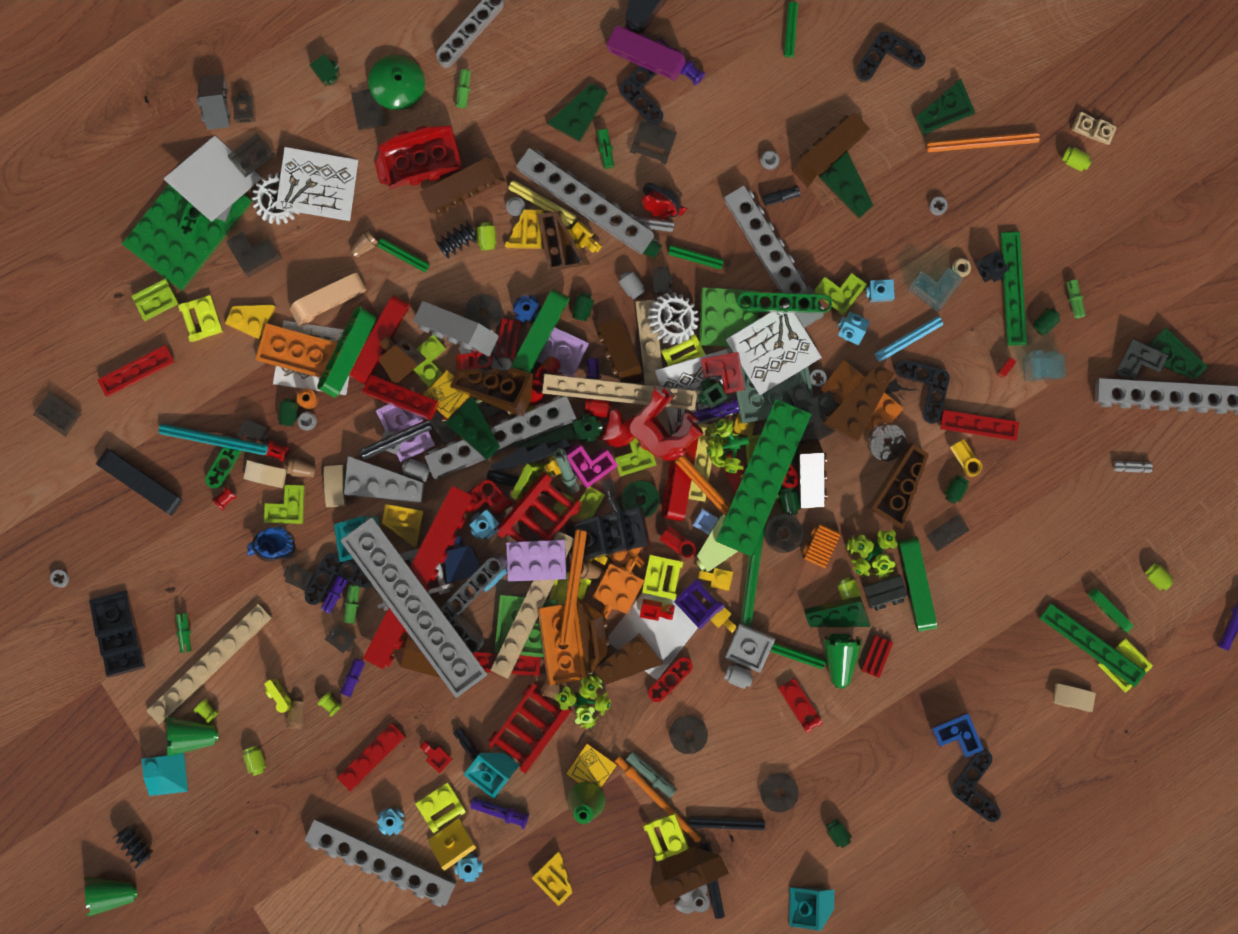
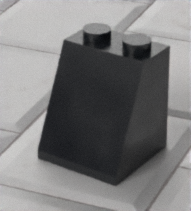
M629 0L625 18L626 27L630 28L634 33L644 32L668 0Z

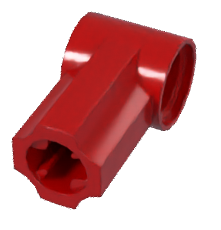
M669 526L659 539L685 559H690L696 554V547L693 542ZM684 545H691L693 547V552L690 555L683 554L682 548Z

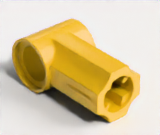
M964 439L950 447V450L967 476L974 477L981 472V461L976 458ZM975 463L977 465V472H970L968 464Z

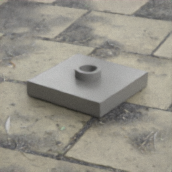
M739 623L725 658L760 673L773 646L775 637Z

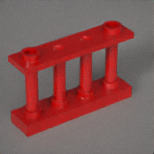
M544 471L497 526L495 532L502 539L505 535H509L517 542H529L515 531L513 527L517 521H523L542 537L540 541H550L570 516L578 513L581 508V502L578 498L571 502L554 488L550 482L552 478ZM542 491H547L567 507L560 517L539 500L538 496ZM530 505L535 506L554 522L548 531L526 515V510Z
M536 683L532 686L529 684L522 693L525 696L499 732L494 731L488 739L491 742L488 747L492 748L494 744H497L520 761L519 764L522 766L519 770L525 774L572 711L570 708L562 710L537 693L535 691V688L538 686ZM529 697L554 714L556 720L552 725L545 723L523 706ZM518 712L543 730L542 732L545 735L541 740L538 738L534 739L511 722ZM506 728L531 745L530 748L533 751L529 756L527 754L523 755L500 738Z

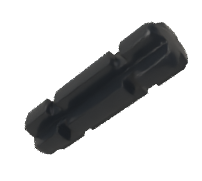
M459 727L453 734L460 740L459 743L466 753L470 754L469 757L474 762L480 752L475 749L476 746L468 735H465L466 732L463 728Z

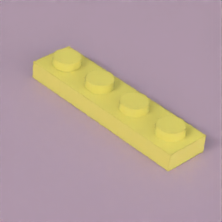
M699 423L698 426L704 434L698 439L694 467L709 482L712 462L706 451V447L709 444L706 443L705 430L708 426L712 425ZM691 480L688 499L705 502L706 495Z

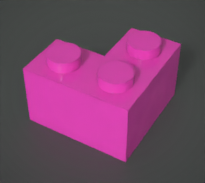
M578 443L566 450L572 470L586 488L618 466L605 448H601L590 457Z

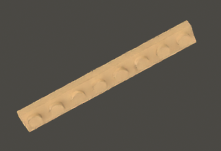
M655 300L637 301L636 311L645 385L660 386L655 371L662 369L659 339H657L658 333H651L654 327L648 326L652 320L647 319L649 315H652L648 310L651 307L654 308L652 302ZM665 407L656 418L670 435L668 413Z
M544 373L542 393L648 405L651 400V394L656 386ZM658 386L661 391L664 388H668L675 395L666 407L695 410L697 390Z
M558 531L553 541L565 540L567 558L574 543V538ZM556 579L533 580L491 671L509 679L538 618L537 608L544 606Z
M260 604L255 606L147 710L150 716L161 725L167 717L176 711L273 617Z

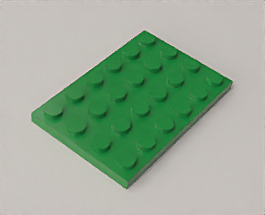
M169 184L123 241L122 245L183 291L253 203L244 194L232 204L226 222L216 218L211 222L206 216H203L196 235L193 238L187 239L180 235L178 226L188 200ZM196 207L190 209L192 217L199 215L200 211ZM188 217L186 220H188L190 223L188 227L183 228L185 234H187V232L192 231V229L190 228L191 222H193L194 224L196 223V221H193Z

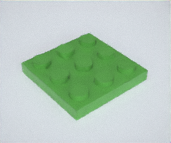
M701 288L699 346L730 347L726 339L758 320V312L742 311L738 307V296L745 292L758 293L759 291ZM744 297L740 301L744 307H748L752 302L749 297Z
M500 595L495 653L500 652L525 597ZM546 599L543 607L558 605V600ZM539 616L520 655L544 657Z

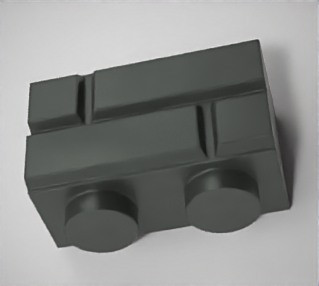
M901 575L863 586L869 608H874L875 611L886 608L885 604L893 602V605L905 602L904 598L908 597Z

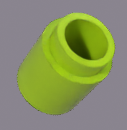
M1068 147L1062 157V161L1066 165L1080 172L1083 169L1087 170L1092 160L1089 159L1090 154L1075 147Z
M491 222L480 223V227H476L477 243L480 246V251L494 250L497 244L495 226H491Z
M1156 562L1145 572L1147 579L1160 591L1162 589L1166 591L1174 583L1172 581L1174 577L1161 564L1158 565Z
M848 577L839 581L840 585L837 588L842 600L862 596L855 579L851 580Z
M258 746L243 750V759L248 774L252 773L253 776L264 773V768L267 766L262 751L258 749Z

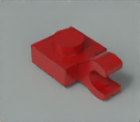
M643 599L640 618L659 621V617L667 620H673L675 606L672 604L662 606V602Z
M426 740L420 745V748L429 756L425 761L439 774L453 760L440 746L434 749Z

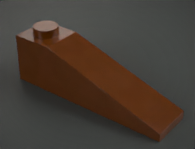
M516 368L480 371V369L457 370L450 387L505 411L524 416L531 401L533 375Z

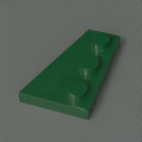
M962 79L958 80L950 89L915 117L922 136L975 115V110Z
M591 83L556 114L547 125L580 143L608 92Z
M847 151L820 177V180L860 219L873 207V203Z
M1166 327L1148 344L1168 354L1163 367L1195 381L1208 367Z
M470 397L445 422L449 428L486 460L500 447L473 397Z
M554 409L549 412L550 418H555L558 415V410ZM536 417L531 421V425H538L541 419ZM567 424L516 447L517 449L523 446L531 448L537 447L544 442L552 444L558 443L563 439L567 441L576 440L577 437L570 424ZM523 426L514 429V433H520Z
M861 596L804 609L810 627H871Z

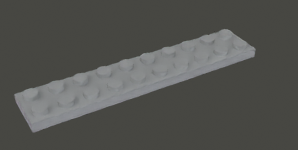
M373 517L340 540L455 698L488 675Z

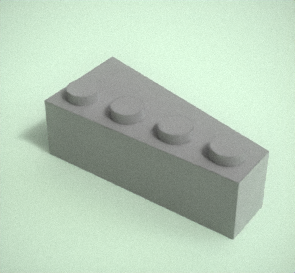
M422 301L413 320L414 323L419 325L418 329L426 333L432 331V335L440 339L445 337L450 343L455 345L459 343L461 347L467 350L473 349L486 356H490L499 337L477 322Z
M348 456L344 495L423 503L424 483Z

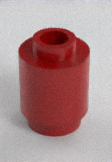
M586 398L584 413L607 418V414H610L612 411L613 403H609L607 400Z

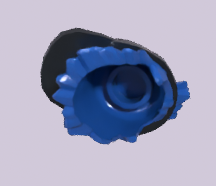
M281 526L269 527L259 532L248 543L247 555L252 556L255 554L260 560L267 562L287 559L295 555L296 544L291 534H287V531Z

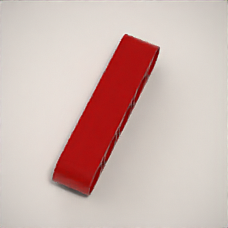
M394 294L391 296L349 374L351 378L364 385L366 384L369 376L374 373L379 364V358L385 353V350L379 343L387 336L392 340L411 303Z
M681 425L677 426L675 433L679 431ZM699 437L685 448L687 452L684 456L693 466ZM675 460L669 462L661 515L666 519L683 521L687 510L691 479L677 465Z

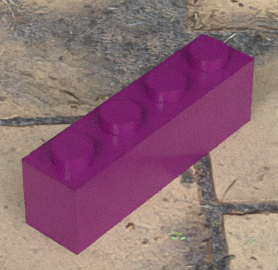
M616 26L606 44L610 53L673 81H676L686 63L684 55L680 50L676 48L672 50L660 41L654 42L644 34L638 35L633 33L626 26L623 28Z

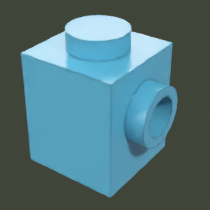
M893 279L870 281L868 283L869 286L865 288L866 298L869 297L870 302L893 301L895 299Z

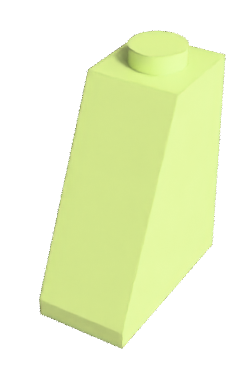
M724 514L720 516L697 555L698 561L696 563L702 571L706 570L709 572L738 552L715 542L726 518Z

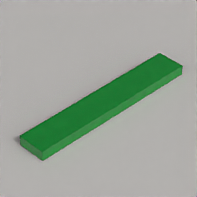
M1020 231L1001 232V256L1009 269L1003 273L1007 346H1026Z
M1052 603L1048 605L1039 619L1132 687L1135 688L1146 674V671Z

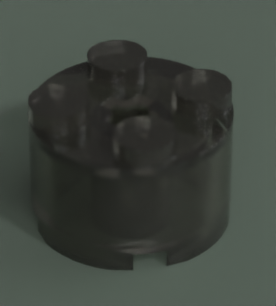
M788 514L773 517L767 522L764 530L766 545L777 553H788L795 550L801 544L804 535L803 528L798 519ZM786 529L788 537L781 539V535L778 532Z

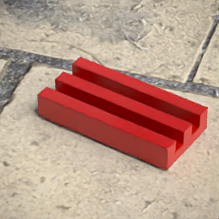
M502 318L496 351L497 357L515 359L521 321ZM505 324H509L504 353H501ZM516 325L512 354L510 355L508 350L512 326Z
M875 635L861 671L880 678L894 642ZM877 641H880L881 643L877 650L870 670H868L867 666L869 664ZM884 644H888L877 673H875L874 670Z

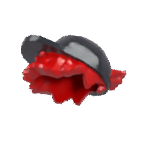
M650 182L644 185L643 193L645 196L642 197L641 202L644 203L643 208L652 212L653 217L661 216L664 220L667 216H681L687 211L688 208L681 206L680 196L674 189L667 186L659 188Z

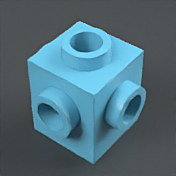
M849 311L847 317H842L838 325L841 328L838 336L859 345L870 321Z
M486 509L482 514L478 512L470 519L472 521L470 532L476 539L480 537L483 540L485 538L489 540L496 534L495 529L500 523ZM482 523H486L485 529H481Z
M393 806L389 810L385 808L377 815L380 818L377 821L379 824L377 827L384 835L388 834L390 836L393 832L397 835L404 828L402 824L406 821L405 815L399 808L395 809ZM387 819H392L393 825L390 826L387 823Z
M473 853L467 854L458 863H455V874H459V879H464V882L476 881V878L480 876V872H483L482 860H479V856H474ZM466 865L471 866L472 870L470 872L465 871Z

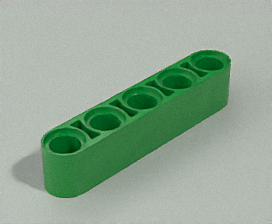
M555 289L550 291L510 368H516L528 373L532 372L570 299L569 296Z
M745 292L740 294L737 299L738 307L742 311L824 314L829 312L832 306L830 297L818 294ZM749 297L752 301L748 307L742 306L740 303L742 298ZM762 298L770 299L771 304L768 307H762L760 305ZM782 298H787L790 301V305L787 308L780 307L779 301ZM801 299H807L809 306L805 309L800 308L798 302ZM824 299L828 301L829 306L826 309H820L817 304L819 300Z
M358 306L353 311L322 373L317 389L333 398L340 394L376 321V315L361 306Z
M917 536L898 540V547L917 632L937 629V621L919 539Z

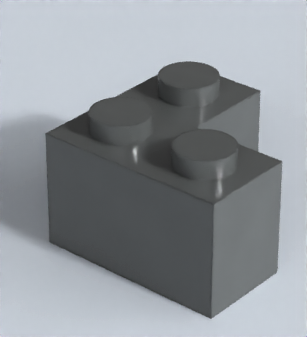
M224 74L201 77V84L198 85L199 95H197V104L202 107V123H206L207 130L230 127L231 116L227 103L228 89Z

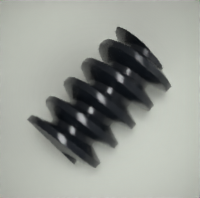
M466 220L467 227L459 224L460 231L454 227L453 235L447 231V238L440 235V242L434 239L443 255L448 259L450 258V251L454 255L457 254L456 248L463 251L462 244L470 247L469 240L477 243L476 234L468 220Z
M130 825L113 838L119 837L116 841L117 845L123 843L121 851L128 849L125 856H133L130 860L131 863L138 862L135 866L136 869L151 858L150 855L153 850L146 851L149 844L141 845L144 838H136L139 831L131 832L134 825Z

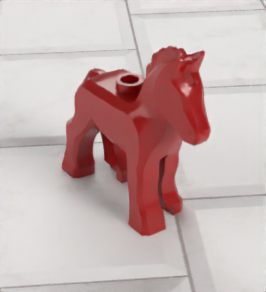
M656 386L651 394V400L648 405L625 423L622 419L621 411L618 409L612 410L609 414L606 428L603 429V434L598 439L604 440V443H607L609 446L614 445V447L620 448L623 445L627 446L629 442L636 438L642 449L648 450L652 455L661 457L665 461L679 459L678 456H684L687 452L685 448L692 441L702 436L704 432L696 424L699 420L692 411H686L683 415V423L679 431L669 435L656 417L673 400L675 395L668 388H664L661 391Z

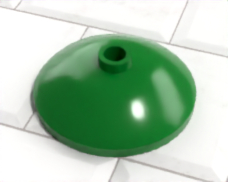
M388 55L379 59L372 66L368 77V87L372 97L381 106L390 110H405L414 106L422 97L425 89V77L419 65L412 59L403 55ZM400 76L401 80L397 81L394 77Z

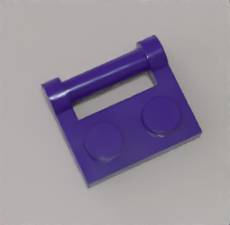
M698 578L673 602L701 629L711 618L722 611L725 605L718 601L703 585V581ZM698 590L712 605L709 610L693 594L695 591Z

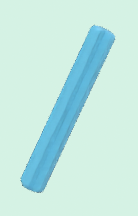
M937 316L875 353L876 359L881 362L943 325L942 319Z

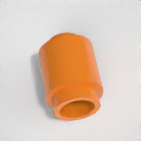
M305 388L297 394V402L305 409H312L318 404V395L311 389ZM306 395L310 396L308 401H304Z

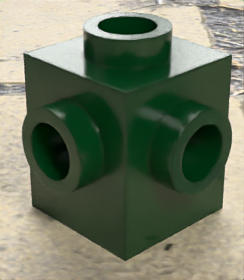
M713 378L705 379L696 388L699 393L697 397L701 404H705L710 408L720 405L727 399L723 384Z
M591 414L581 416L580 420L573 422L578 442L586 440V443L597 441V437L600 436L599 432L603 431L600 420H596L595 416L591 417ZM587 426L592 427L591 431H586L585 428Z

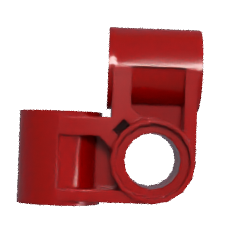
M475 350L467 354H456L457 370L480 369V371L491 369L493 366V351L490 356ZM488 357V364L480 365V358Z
M548 357L538 369L532 381V395L529 404L538 405L546 395L542 393L544 373L557 375L561 369V363L558 359Z
M490 480L483 481L468 492V494L474 496L473 501H475L470 511L472 514L484 505L486 501L497 516L513 505L496 484ZM486 483H490L493 486L491 494L483 492L482 488Z

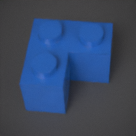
M968 713L960 714L930 727L936 744L940 747L956 740L964 757L984 750Z

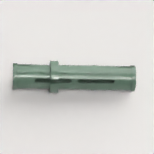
M559 448L557 449L559 455L556 451L553 454L562 474L561 479L566 484L569 493H576V490L579 491L580 489L576 480L577 475L572 470L566 451Z
M635 751L626 759L653 783V787L659 788L668 798L676 792L677 788L669 783L663 774L660 775L637 755Z

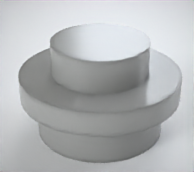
M771 150L764 152L760 159L761 165L768 170L775 169L779 164L778 154Z
M519 197L510 198L506 204L507 212L512 216H520L523 210H525L524 201Z
M306 411L299 415L297 423L302 430L309 431L316 426L317 419L313 413Z

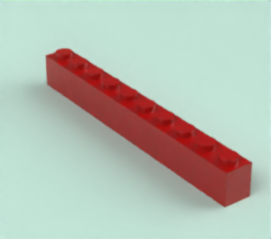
M454 486L449 490L410 566V569L428 593L430 591V587H428L430 581H435L439 573L437 567L440 562L444 563L448 556L446 552L448 546H453L457 538L455 535L457 529H461L466 521V518H464L466 511L470 512L475 503L473 501L474 496ZM388 608L362 658L381 669L391 666L395 658L392 654L395 649L399 650L404 641L401 637L404 631L407 632L390 608Z

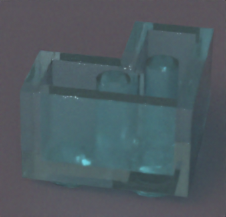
M949 267L937 282L921 271L907 290L939 312L964 278Z
M1043 350L1031 351V353H1028V356L1023 358L1024 381L1065 378V354H1059V351L1044 354Z

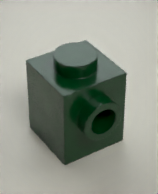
M325 54L310 64L311 69L325 87L328 85L332 86L339 80V66L334 60L330 62Z

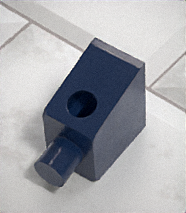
M461 536L456 538L452 546L453 550L446 551L448 553L445 560L447 583L470 578L481 567L473 546L464 547Z

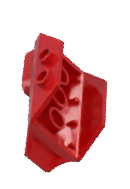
M420 126L416 128V131L410 133L408 131L399 132L398 136L392 137L378 146L379 155L374 162L379 183L389 186V190L408 184L411 186L419 185L422 183V180L429 179V181L437 180L440 178V175L463 169L452 126Z

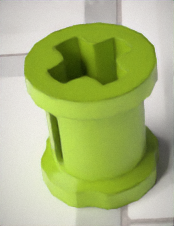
M330 692L325 694L317 703V705L325 708L331 717L343 706L342 703H338L331 696Z
M205 698L194 709V712H198L206 720V723L209 724L220 711L215 710L207 703L208 700Z

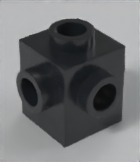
M999 250L974 262L984 282L992 280L994 283L1004 277L1002 274L1009 270Z

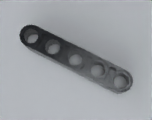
M108 448L104 450L95 463L171 516H173L183 501L172 491Z

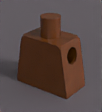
M387 336L379 343L386 351L379 358V361L394 384H397L426 360L425 356L406 339H401L398 343L394 344Z

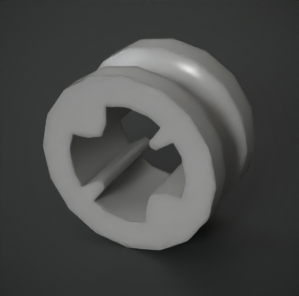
M942 197L934 198L929 205L930 212L934 215L943 214L948 207L947 201ZM936 201H938L939 204H943L941 211H939L938 208H934Z
M814 370L810 374L811 385L816 388L823 386L827 380L825 372ZM816 373L820 374V377L823 378V381L819 382L820 384H817L816 380L812 378L816 376Z
M55 570L50 576V581L54 586L62 588L68 584L69 575L63 570ZM57 574L64 576V579H62L63 583L55 582V578H58L56 577Z

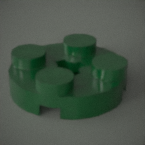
M635 481L626 486L622 493L621 502L625 511L643 507L644 516L647 518L652 516L658 509L660 498L654 485L647 481ZM637 495H644L645 504H636L637 499L635 497Z

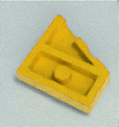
M523 210L519 222L512 230L511 237L505 243V247L542 249L543 239L538 215L544 214V211Z
M274 305L233 306L225 324L261 340L265 324L269 323L276 307Z
M385 504L382 523L413 547L417 548L424 511Z
M558 851L532 879L560 906L573 891L561 853Z

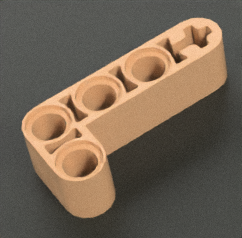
M353 273L295 301L290 311L298 326L301 327L311 322L315 316L364 293L367 289L359 274Z

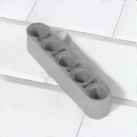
M482 0L438 49L436 57L441 67L449 68L458 60L503 9L504 0H501L496 5L492 4L491 0ZM481 12L488 13V16L484 19L478 17ZM468 26H474L475 31L472 33L466 32V28ZM456 40L463 41V44L460 47H455L453 45L454 41ZM449 54L450 58L447 61H442L441 56Z

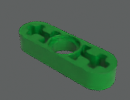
M189 201L178 226L180 235L187 239L193 238L196 235L204 216L200 212L198 216L192 217L190 209L194 206ZM188 217L189 219L196 221V223L194 224L193 222H191L190 228L192 229V231L187 232V234H185L183 228L188 227L190 223L188 220H186Z
M222 448L206 475L205 482L208 487L218 489L224 484L240 457L241 450H234L231 455L235 457L232 459L230 456L224 455L225 452L230 453L231 448ZM223 458H227L230 462L229 467L226 469H222L219 466V462ZM216 468L221 472H225L224 475L219 474V476L217 477V479L219 480L218 484H211V476L215 477L218 473L214 471Z
M1093 587L1087 593V596L1123 632L1127 634L1134 627L1098 589Z

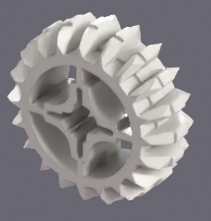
M276 173L274 179L269 174V180L266 181L265 178H262L263 185L257 183L256 186L259 190H253V193L258 195L252 197V201L257 202L253 205V208L259 209L256 213L259 216L263 214L262 219L264 221L269 218L270 224H273L275 219L277 225L281 224V219L286 224L288 223L287 217H290L292 220L295 219L292 215L294 212L285 210L281 213H272L277 210V201L272 195L278 197V190L273 191L269 188L279 185L280 174ZM265 194L270 197L267 210L263 203Z
M666 293L663 297L659 296L657 301L652 302L654 308L651 307L648 310L652 314L647 317V319L652 320L648 326L654 327L651 333L657 332V339L663 337V343L669 341L671 345L675 344V342L680 344L683 340L687 341L689 336L694 334L692 329H697L698 327L694 323L699 320L697 317H694L698 311L692 310L695 304L689 305V298L683 300V294L677 296L676 293H671V295ZM669 304L676 305L681 310L677 311L672 306L670 307ZM661 310H663V311H662V314H663V316H664V319H663L662 322H661V318H660ZM678 314V316L675 317L673 321L668 323V321L671 320L673 316ZM684 315H685V326H684L683 321H682V318H683ZM669 326L674 331L676 330L677 333H672L668 331L665 327Z

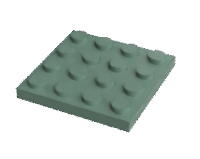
M730 347L727 348L728 354L734 353ZM741 366L745 390L735 392L741 424L767 420L776 399L793 406L785 391L804 382L812 399L814 398L808 366L759 395Z

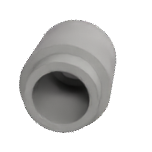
M626 271L619 277L621 280L618 283L627 296H631L633 300L645 292L644 285L634 271L631 273Z
M411 458L409 461L405 460L401 469L404 472L403 476L420 482H427L431 472L427 464Z
M729 665L724 679L732 685L745 689L746 686H751L754 676L751 675L752 671L737 665Z

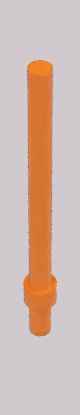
M621 756L615 760L625 771L624 774L629 779L632 778L668 815L676 813L682 830L696 844L702 839L637 773L638 770L634 766H630Z

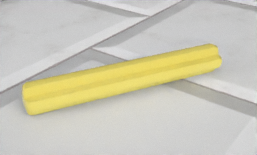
M512 180L509 184L508 189L547 212L562 211L568 224L573 225L577 216L515 180Z

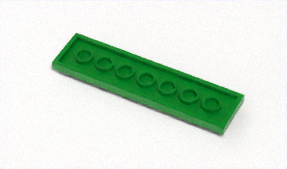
M775 400L715 542L752 556L811 417L810 413L780 400Z

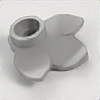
M707 885L681 896V899L675 904L677 910L686 914L693 911L705 912L710 907ZM698 899H702V906H698Z

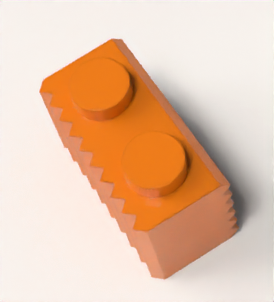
M819 524L818 527L814 526L810 534L813 537L810 544L806 543L802 554L805 555L804 560L825 569L841 533Z

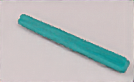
M168 424L159 425L158 432L162 435L260 455H266L268 452L267 444Z

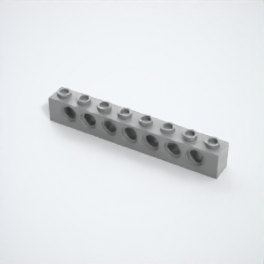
M530 148L527 150L516 166L520 173L642 255L654 238L653 229L649 225L638 223L634 215L629 212L627 214L622 212V208L613 201L612 203L606 201V197L598 191L594 193L586 182L575 180V175L568 170L564 172L559 169L560 165L555 161L551 160L549 162L544 158L545 155L539 150L533 151ZM538 166H545L542 172H536ZM560 176L558 182H551L552 177ZM570 186H574V187H575V191H574V192H572V193H567V192H566V190H567L568 187H570ZM584 197H591L590 202L586 204L581 202ZM605 207V213L598 214V208ZM619 217L622 219L618 225L612 224L614 218ZM631 228L637 229L634 235H628L627 233Z
M742 186L725 196L723 201L780 293L795 294L791 292L790 286L796 284L800 287V292L796 294H814L812 288L809 285L806 286L803 282L805 278L799 269L796 270L793 266L795 262L790 253H785L783 249L784 244L780 237H775L773 233L774 227L771 222H766L762 216L764 215L763 209L759 204L756 206L754 203V195L749 188L746 190L745 186ZM747 204L750 206V211L742 212L740 206ZM757 220L760 223V227L754 229L750 226V222ZM762 236L769 237L770 243L768 245L760 242ZM777 252L780 255V260L773 261L770 258V254ZM783 268L788 269L790 276L783 277L780 274V270ZM784 298L786 303L788 302L790 305V301L787 298ZM801 299V300L798 302V305H799L800 308H801L800 302H801V301H804V300H805V301H808L807 299ZM818 302V307L824 309L821 303ZM795 313L804 329L824 316V314Z
M1099 378L1095 380L1094 403H1100V407H1112V404H1119V408H1131V405H1136L1138 409H1150V406L1158 407L1157 410H1169V407L1177 408V411L1187 412L1188 409H1196V412L1199 413L1215 410L1217 414H1227V411H1234V414L1238 415V386ZM1113 389H1117L1120 392L1118 399L1112 396ZM1132 390H1136L1139 393L1138 400L1132 398ZM1152 391L1158 394L1157 401L1151 399L1150 394ZM1171 392H1174L1177 395L1176 402L1171 401ZM1190 393L1196 396L1195 403L1190 402ZM1210 394L1216 399L1214 404L1208 401ZM1229 395L1234 398V405L1228 403L1227 398Z
M557 396L552 399L553 402L546 405L545 403L538 404L534 407V410L529 412L526 410L524 416L517 415V417L511 420L506 418L501 420L497 426H489L495 438L499 432L505 433L503 440H497L500 447L492 456L576 421L577 418L568 397ZM551 410H558V415L555 418L549 417ZM539 417L541 419L540 423L536 426L531 425L532 419ZM516 425L523 426L520 433H514L513 430ZM464 440L449 442L445 448L440 450L439 448L433 449L428 452L429 455L425 456L432 476L436 480L485 460ZM464 447H469L468 455L462 456L461 450ZM446 455H452V460L449 463H443V458Z
M318 818L314 819L304 840L308 842L309 847L315 850L321 848L326 851V855L333 858L338 856L343 859L345 864L354 866V864L360 866V870L367 874L373 872L379 875L378 878L384 882H389L390 880L396 883L395 886L405 891L410 889L414 891L413 895L422 899L427 897L431 899L432 904L439 907L447 905L457 883ZM324 834L332 837L331 844L323 842ZM342 842L348 843L350 847L349 852H343L340 849ZM358 851H365L367 859L360 860L358 858ZM378 858L384 860L385 867L378 868L375 865V860ZM400 867L403 871L402 876H395L393 868ZM412 875L419 876L420 883L417 885L411 883L410 877ZM435 883L438 886V891L435 893L430 892L428 884Z

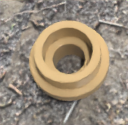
M959 258L954 261L952 271L958 277H965L971 271V264L967 259ZM963 265L965 267V270L960 271L958 269V266Z

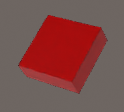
M1011 357L1007 359L996 375L1001 378L1006 377L1016 364V361Z

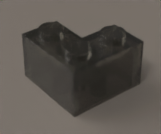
M241 232L226 241L244 274L248 277L282 259L270 239L253 247L248 237Z

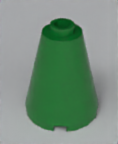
M829 634V638L824 636L831 684L835 685V688L844 689L847 685L851 684L862 646V638L856 636V639H852L850 634Z
M167 717V756L213 746L215 741H218V729H215L214 725Z
M580 782L570 789L567 796V805L578 823L586 824L602 813L605 807V794L597 784Z
M84 877V881H88L89 885L85 886L86 908H90V912L86 913L87 917L133 903L134 898H138L137 886H133V882Z

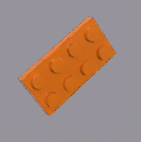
M266 323L255 360L321 378L337 343Z
M844 360L820 391L822 393L830 391L835 403L840 406L865 376ZM884 392L866 428L880 438L903 410V407Z
M577 603L570 645L560 644L559 642L565 604L537 608L548 685L587 678Z

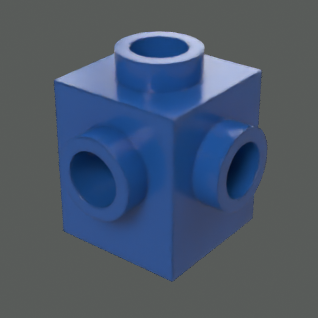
M523 295L522 298L518 297L513 304L515 308L513 311L516 314L515 318L522 323L527 321L531 324L533 320H536L540 312L539 300L531 295L528 297ZM524 305H529L530 310L524 311Z

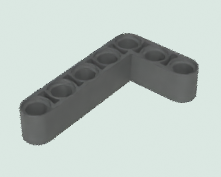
M495 554L489 558L440 608L442 613L446 612L449 615L448 621L473 654L484 645V637L461 613L506 568L507 559L502 554ZM493 560L498 562L499 568L494 566ZM481 573L486 576L487 581L481 578ZM468 586L473 588L474 594L469 592ZM456 599L461 602L462 606L457 605ZM457 626L462 628L463 633L457 630ZM470 639L475 641L476 647L470 643Z

